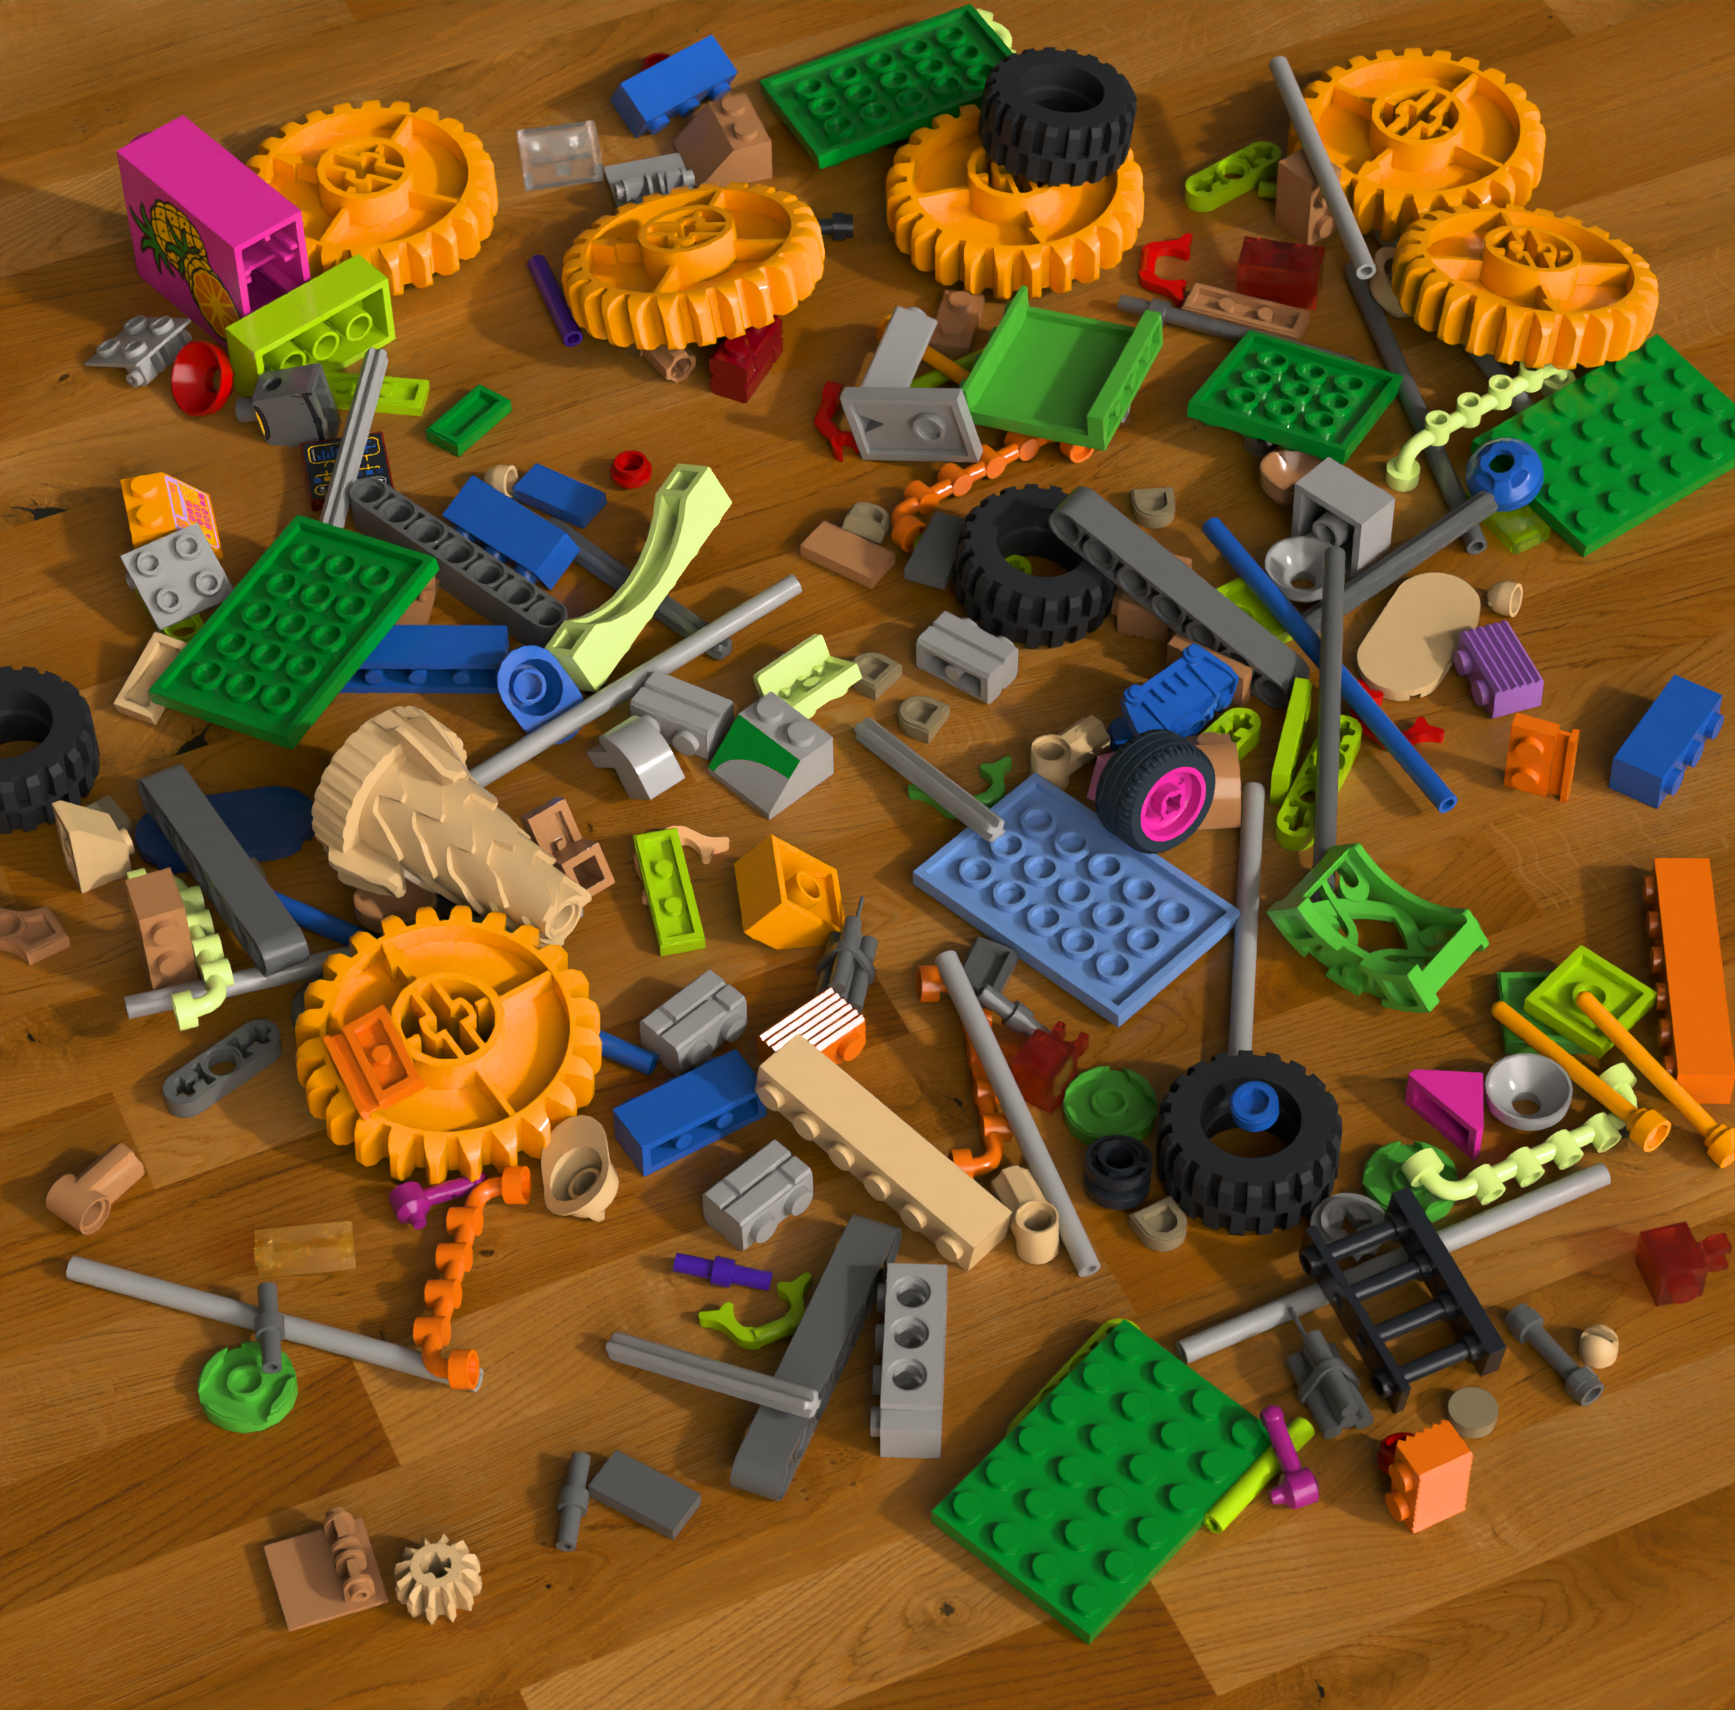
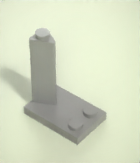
M900 306L895 307L860 387H845L841 394L840 401L862 460L979 462L983 449L962 388H909L938 323L937 320L927 317L917 307H908L906 309Z

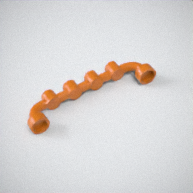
M1009 431L1004 440L1005 447L995 451L988 445H981L983 452L979 462H971L972 464L964 469L953 462L945 464L938 473V483L930 487L920 480L911 482L904 491V501L894 508L890 516L893 529L891 534L892 541L904 552L913 553L914 540L917 536L924 533L927 525L914 516V514L917 512L923 515L931 513L937 507L939 501L951 494L957 497L963 496L970 490L972 483L985 476L990 479L997 478L1003 473L1007 464L1019 458L1023 461H1028L1037 454L1039 447L1058 441ZM1058 442L1060 443L1061 453L1075 463L1085 461L1094 451L1092 448Z
M936 965L917 966L916 992L919 1003L939 1002L940 993H949ZM982 1008L992 1029V1011ZM960 1018L961 1031L965 1033L967 1065L972 1072L973 1098L979 1110L980 1137L982 1143H985V1153L979 1157L972 1158L970 1148L949 1149L948 1159L973 1179V1177L988 1174L998 1167L1004 1157V1142L1012 1141L1013 1132L1005 1114L998 1113L997 1105H1000Z
M506 1166L502 1176L489 1178L473 1188L465 1201L464 1207H450L447 1212V1231L450 1236H455L453 1243H439L436 1248V1267L439 1272H444L442 1279L428 1280L426 1282L424 1291L425 1304L428 1309H433L431 1317H417L415 1319L413 1338L416 1346H422L421 1361L426 1370L438 1378L448 1379L453 1390H473L476 1388L479 1380V1358L474 1349H453L449 1359L441 1357V1351L443 1346L449 1345L451 1339L450 1320L453 1310L458 1309L461 1305V1283L464 1273L469 1272L472 1268V1246L475 1236H480L483 1230V1208L485 1203L491 1198L501 1195L507 1205H527L532 1192L531 1173L527 1166Z

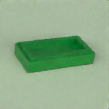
M478 384L426 429L427 441L460 457L512 411L511 400Z

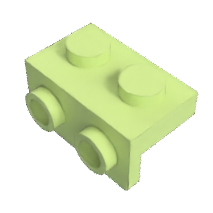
M819 634L811 635L753 676L760 698L772 691L808 719L822 705L847 693L850 686L862 679L857 663L830 656L825 640Z

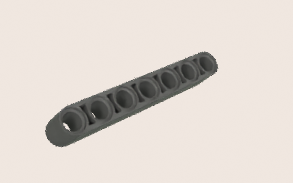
M368 477L362 478L351 485L349 496L353 524L360 533L434 556L439 566V571L435 574L436 579H440L439 587L492 624L507 625L508 635L524 646L537 645L545 648L564 620H568L566 607L560 601L385 482L377 478Z
M1084 486L1076 487L1050 514L1048 519L1049 526L1060 540L1174 632L1251 667V694L1267 706L1282 709L1290 701L1295 677L1309 679V667L1299 655L1095 491Z
M179 763L138 779L139 795L148 814L264 977H268L309 960L308 945L298 924L185 767Z
M856 1214L850 1218L774 1376L775 1378L816 1389L818 1397L821 1399L820 1408L816 1410L814 1417L804 1418L760 1405L735 1457L730 1475L731 1487L779 1502L783 1499L875 1305L878 1284H884L887 1279V1263H894L902 1239L901 1228Z

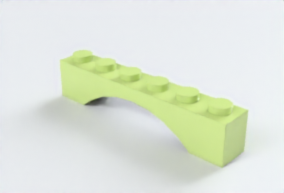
M680 463L675 466L655 494L653 517L648 537L639 560L626 582L613 597L596 610L578 618L564 620L544 648L559 661L579 690L598 692L602 685L606 683L609 675L624 654L630 649L636 637L653 617L658 606L675 586L680 575L697 555L700 547L712 530L719 524L722 516L732 504V501L710 467Z

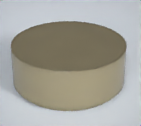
M1465 1387L1452 1394L1448 1402L1447 1420L1450 1421L1460 1436L1475 1439L1484 1437L1493 1431L1497 1423L1498 1404L1489 1392L1477 1387Z

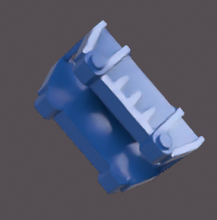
M1192 643L1183 649L1180 658L1143 685L1133 684L1124 691L1120 700L1121 712L1124 717H1118L1110 723L1107 729V733L1110 735L1111 749L1115 752L1129 739L1153 729L1169 730L1179 734L1184 739L1185 736H1195L1207 725V722L1214 717L1216 712L1221 713L1231 704L1238 685L1239 676L1229 665L1198 644Z

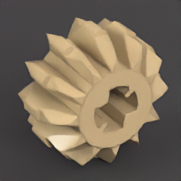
M445 1534L442 1535L438 1543L430 1544L422 1536L419 1550L405 1547L402 1555L403 1562L396 1563V1568L394 1569L395 1582L397 1583L395 1590L400 1603L407 1604L408 1613L411 1614L412 1618L426 1613L427 1620L433 1625L439 1615L446 1614V1617L454 1623L457 1616V1608L471 1611L474 1604L473 1596L480 1595L482 1589L481 1576H479L481 1569L479 1559L475 1554H469L468 1546L464 1540L450 1546V1540Z

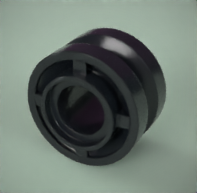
M1109 1135L1095 1140L1088 1147L1085 1155L1083 1189L1087 1197L1095 1204L1112 1210H1126L1143 1203L1150 1192L1153 1165L1151 1151L1141 1141L1125 1135Z

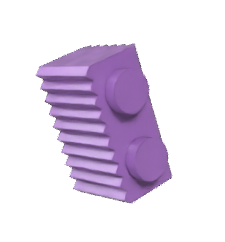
M1508 621L1495 622L1493 625L1487 624L1484 628L1479 626L1476 630L1471 628L1468 632L1463 630L1459 634L1458 648L1453 653L1456 671L1460 676H1467L1468 682H1471V691L1475 703L1478 706L1485 707L1490 719L1541 706L1544 680Z

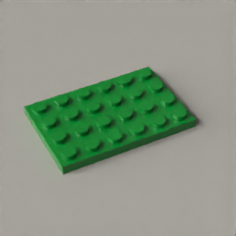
M970 3L759 80L763 96L819 169L839 165L842 161L858 155L874 152L878 148L893 142L909 139L916 129L924 127L931 129L932 119L939 115L949 114L954 118H958L959 107L976 105L981 110L987 76L1000 61H1003L1013 52Z
M1656 334L1645 340L1638 350L1629 352L1626 358L1605 363L1603 366L1598 367L1473 439L1470 451L1474 453L1482 444L1502 437L1516 438L1528 443L1537 452L1542 462L1544 480L1540 492L1527 505L1584 558L1735 468V403L1662 337ZM1499 455L1490 462L1489 467L1494 472L1504 473L1513 467L1514 459L1508 455Z
M297 514L148 690L153 703L293 750L439 571L437 560L434 556Z
M1124 1319L932 1510L930 1522L1089 1645L1204 1525L1205 1513L1271 1445V1441L1261 1420Z

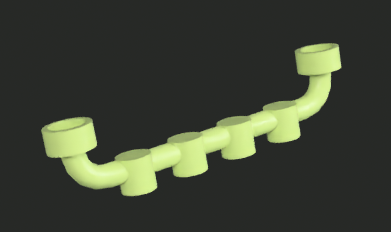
M1521 361L1518 376L1513 379L1506 375L1491 377L1488 383V391L1480 397L1472 392L1461 394L1457 399L1455 412L1451 414L1441 410L1429 412L1426 415L1425 429L1411 437L1403 445L1398 456L1392 458L1387 463L1385 477L1387 485L1396 491H1410L1417 487L1420 477V465L1415 458L1424 448L1429 445H1445L1449 441L1450 433L1461 427H1476L1480 423L1481 415L1492 409L1505 410L1509 408L1512 398L1523 391L1537 392L1541 389L1542 395L1546 398L1576 381L1575 375L1568 369L1557 370L1552 364H1545L1544 369L1527 368L1524 362Z
M145 868L126 872L127 879L147 874ZM174 876L186 911L195 963L200 969L203 985L207 992L203 996L194 999L190 990L171 994L179 1031L199 1027L198 1017L211 1013L220 1007L226 998V987L233 986L234 980L228 958L224 959L218 933L215 934L210 911L205 909L200 886L188 888L182 879Z
M1626 1063L1616 1064L1599 1076L1600 1079L1637 1107V1098L1632 1089L1637 1082V1078ZM1598 1113L1587 1120L1583 1126L1569 1132L1566 1129L1560 1130L1551 1135L1544 1143L1531 1149L1529 1147H1522L1510 1154L1506 1160L1493 1166L1489 1164L1479 1166L1466 1178L1459 1181H1448L1439 1175L1444 1168V1164L1433 1148H1426L1412 1155L1404 1162L1401 1171L1412 1187L1423 1185L1431 1194L1441 1199L1457 1201L1475 1195L1482 1205H1486L1498 1199L1505 1192L1506 1188L1502 1182L1515 1178L1520 1187H1527L1543 1176L1545 1170L1541 1165L1553 1160L1560 1170L1567 1169L1582 1158L1583 1152L1580 1148L1590 1143L1593 1144L1599 1153L1609 1150L1621 1140L1622 1135L1619 1133V1130L1623 1129L1627 1124L1613 1113Z

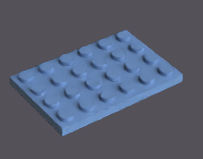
M1036 772L990 808L991 811L1004 820L1003 827L1006 831L1002 837H998L994 842H988L971 828L967 827L913 871V884L995 942L1016 949L1019 953V959L1118 1028L1235 927L1241 913L1239 909L1159 855L1138 852L1126 845L1105 829L1095 812Z

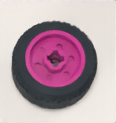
M1153 729L1142 732L1120 746L1106 763L1096 790L1095 807L1098 818L1108 832L1138 852L1158 854L1168 851L1188 839L1205 819L1211 807L1216 781L1213 765L1202 750L1175 732L1165 729Z

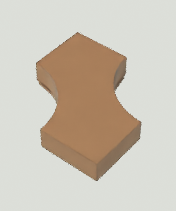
M44 906L31 911H12L0 907V951L18 955L30 966L71 946L68 934L49 907Z

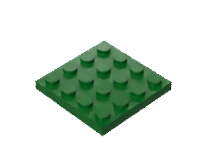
M1249 330L1188 402L1187 417L1200 420L1207 426H1219L1239 432L1246 438L1261 439L1277 444L1282 449L1288 451H1300L1318 457L1321 461L1330 457L1339 464L1344 465L1398 395L1403 376Z

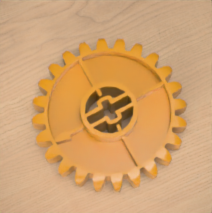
M1407 47L1404 50V56H1395L1392 50L1382 49L1375 51V60L1369 61L1364 56L1348 58L1346 60V70L1339 66L1329 67L1322 72L1321 81L1309 83L1302 95L1330 161L1341 168V179L1339 182L1361 234H1368L1372 229H1381L1380 239L1382 241L1394 242L1398 236L1405 233L1410 223L1422 219L1426 213L1431 211H1447L1448 207L1463 204L1475 209L1476 203H1493L1498 208H1505L1506 204L1523 205L1525 207L1531 198L1532 189L1537 187L1542 177L1546 142L1545 129L1540 124V112L1535 104L1526 100V91L1515 83L1505 84L1506 74L1498 69L1489 68L1483 72L1480 71V60L1472 57H1464L1459 62L1451 60L1450 51L1435 50L1432 56H1423L1420 48ZM1292 121L1288 130L1287 157L1303 148Z
M378 99L365 100L362 107L358 109H353L350 103L343 102L335 104L333 106L334 113L328 115L324 114L321 110L305 113V124L300 125L292 121L278 128L280 138L269 137L264 139L258 145V155L247 160L245 165L302 211L311 280L359 254L388 277L391 297L403 295L404 285L412 283L417 288H426L434 285L432 274L435 272L448 276L459 271V259L468 260L475 257L481 248L480 241L490 236L494 227L493 217L498 210L494 164L490 155L483 151V144L477 135L464 132L463 123L457 119L447 117L439 121V112L436 109L422 107L415 113L410 112V104L405 101H395L389 108H381Z
M965 105L959 107L958 118H954L949 114H942L932 119V129L926 127L916 129L910 135L909 144L897 150L894 156V166L889 169L886 176V220L890 231L895 233V243L900 252L911 255L912 265L918 270L929 272L935 269L936 282L942 285H953L960 280L964 282V291L971 295L980 294L985 288L993 289L994 298L1009 299L1013 291H1019L1021 285L1028 288V299H1036L1042 296V288L1050 287L1058 294L1072 291L1073 279L1083 284L1092 283L1099 279L1100 268L1105 270L1114 268L1121 262L1122 252L1132 248L1137 239V229L1143 221V174L1139 164L1134 162V154L1130 147L1128 157L1119 169L1109 177L1104 176L1099 182L1090 184L1087 181L1081 186L1070 187L1069 184H1060V187L1048 186L1047 182L1041 181L1033 183L1026 181V177L1022 175H1012L1007 172L1004 165L998 166L991 159L990 155L983 148L978 135L981 110L976 105Z
M718 182L701 183L697 189H689L688 185L671 188L670 194L661 195L658 192L643 196L642 203L634 204L628 202L616 208L615 216L604 215L591 223L592 229L584 230L573 240L574 245L565 252L564 266L561 272L565 298L572 317L578 326L586 328L590 336L602 340L608 339L610 344L628 347L636 343V348L641 350H655L659 345H667L668 350L685 349L688 343L697 342L698 346L702 347L716 344V340L719 337L726 336L731 340L746 335V328L752 326L761 329L774 322V314L784 316L798 307V301L804 300L815 290V283L822 278L825 249L820 224L816 217H814L813 211L808 204L798 201L796 195L785 191L776 192L775 187L757 184L749 189L746 182H730L725 187H719Z
M1476 203L1475 209H1472L1463 204L1448 207L1447 211L1436 210L1426 213L1422 219L1410 223L1405 233L1398 240L1392 265L1391 286L1393 294L1398 298L1399 307L1402 311L1414 317V323L1428 332L1438 331L1436 338L1450 345L1459 343L1465 345V352L1479 357L1486 353L1494 355V361L1510 365L1515 360L1522 361L1527 368L1544 369L1545 364H1552L1557 370L1575 369L1577 363L1590 368L1603 366L1605 360L1609 362L1622 360L1627 357L1629 352L1638 350L1644 343L1646 336L1652 329L1659 302L1656 275L1649 270V264L1644 258L1636 253H1632L1633 248L1620 239L1609 240L1610 233L1596 226L1586 228L1582 226L1583 221L1568 215L1558 218L1554 216V211L1536 208L1534 212L1526 211L1523 205L1506 204L1505 208H1498L1493 203Z
M456 905L452 909L449 920L439 921L436 911L428 906L417 909L416 924L406 926L399 917L390 915L381 919L382 937L376 939L368 932L358 931L349 937L350 957L341 953L328 956L322 964L323 980L320 979L309 983L304 993L305 1012L299 1014L295 1022L296 1046L298 1048L295 1055L297 1077L300 1084L306 1088L307 1107L314 1118L326 1120L327 1136L336 1145H348L355 1142L356 1161L365 1167L376 1165L382 1158L387 1157L389 1158L390 1178L403 1181L410 1177L415 1167L425 1169L428 1186L446 1182L449 1170H459L461 1177L466 1176L471 1182L479 1180L485 1165L492 1164L500 1174H503L506 1166H518V1152L521 1150L531 1158L541 1159L542 1149L550 1143V1132L566 1119L577 1116V1109L588 1106L594 1096V1075L598 1073L602 1063V1041L599 1036L600 1011L597 1004L589 999V982L583 972L574 969L568 970V953L560 945L549 944L540 949V930L530 924L522 925L513 933H509L506 931V914L498 911L487 914L482 923L472 922L470 907ZM384 1004L426 1087L386 1110H383V1108L376 1110L370 1114L371 1118L365 1121L359 1114L322 1038L327 1035L333 1037L343 1031L341 1027Z

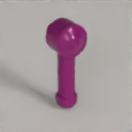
M482 1171L479 1180L474 1182L468 1180L466 1176H462L426 1188H422L417 1182H406L393 1189L389 1194L388 1200L399 1222L411 1224L415 1229H422L427 1224L425 1216L430 1211L431 1206L470 1194L473 1188L487 1180L488 1177Z
M1276 1405L1264 1407L1259 1414L1260 1420L1266 1428L1283 1472L1280 1475L1277 1486L1267 1491L1270 1503L1272 1505L1283 1503L1290 1509L1296 1510L1318 1502V1481L1307 1466H1301L1284 1422L1281 1408Z

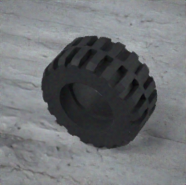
M1044 47L1040 51H1036L1034 48L1026 49L1020 55L1013 53L1007 56L987 76L979 117L978 135L983 148L990 155L991 159L998 166L1004 165L1007 172L1014 176L1022 175L1026 177V181L1033 183L1038 181L1047 182L1048 186L1060 187V184H1069L1070 187L1081 186L1087 181L1093 184L1102 180L1104 176L1109 177L1128 157L1137 110V98L1126 77L1122 73L1117 74L1116 68L1111 64L1099 62L1098 57L1087 54V56L1077 54L1076 50L1071 49L1058 51L1055 47Z
M1026 484L1024 489L1019 490L1015 486L1005 488L1000 491V496L997 497L995 494H992L980 501V506L972 508L966 516V521L961 526L953 582L955 583L954 592L957 600L961 605H964L963 611L972 621H980L979 627L983 631L991 635L996 633L1004 636L1013 644L1014 641L1025 643V648L1037 649L1038 645H1048L1049 649L1063 646L1064 641L1069 640L1072 644L1085 638L1086 632L1092 633L1103 624L1104 618L1109 616L1117 591V585L1060 540L1051 530L1048 521L1050 514L1069 495L1063 493L1061 487L1050 485V489L1039 488L1038 484ZM1015 554L1020 556H1039L1060 564L1068 573L1054 577L1033 576L1017 570L1005 559Z
M11 666L0 667V745L14 741L40 743L27 753L0 759V834H12L14 829H23L24 832L37 830L36 825L47 822L49 826L55 823L52 803L61 800L80 805V796L87 797L95 785L94 780L99 775L100 753L90 707L86 699L79 694V690L66 680L62 682L60 676L48 671L40 674L38 669L34 667L23 666L22 670H13Z
M1239 1050L1236 1056H1228L1227 1052L1212 1056L1211 1062L1207 1064L1203 1060L1187 1069V1076L1181 1074L1172 1082L1169 1092L1163 1096L1159 1109L1156 1168L1159 1179L1164 1183L1166 1194L1171 1196L1176 1203L1180 1201V1209L1190 1218L1195 1219L1199 1216L1203 1219L1204 1226L1218 1231L1219 1226L1228 1228L1232 1235L1244 1236L1245 1231H1257V1236L1273 1233V1228L1281 1226L1284 1231L1298 1225L1300 1216L1305 1219L1310 1218L1314 1209L1321 1201L1331 1195L1334 1189V1180L1337 1179L1342 1117L1338 1114V1104L1334 1096L1329 1091L1325 1092L1326 1085L1315 1074L1306 1075V1068L1293 1060L1288 1064L1280 1061V1055L1266 1052L1265 1056L1253 1055V1050ZM1245 1082H1264L1270 1085L1277 1093L1279 1100L1278 1118L1271 1127L1263 1130L1277 1136L1288 1146L1276 1154L1260 1158L1240 1157L1221 1150L1209 1140L1223 1131L1240 1128L1232 1119L1230 1098L1233 1091Z

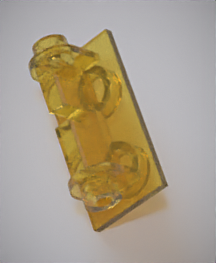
M352 1220L254 1230L256 1245L254 1247L255 1266L258 1267L259 1278L356 1269Z

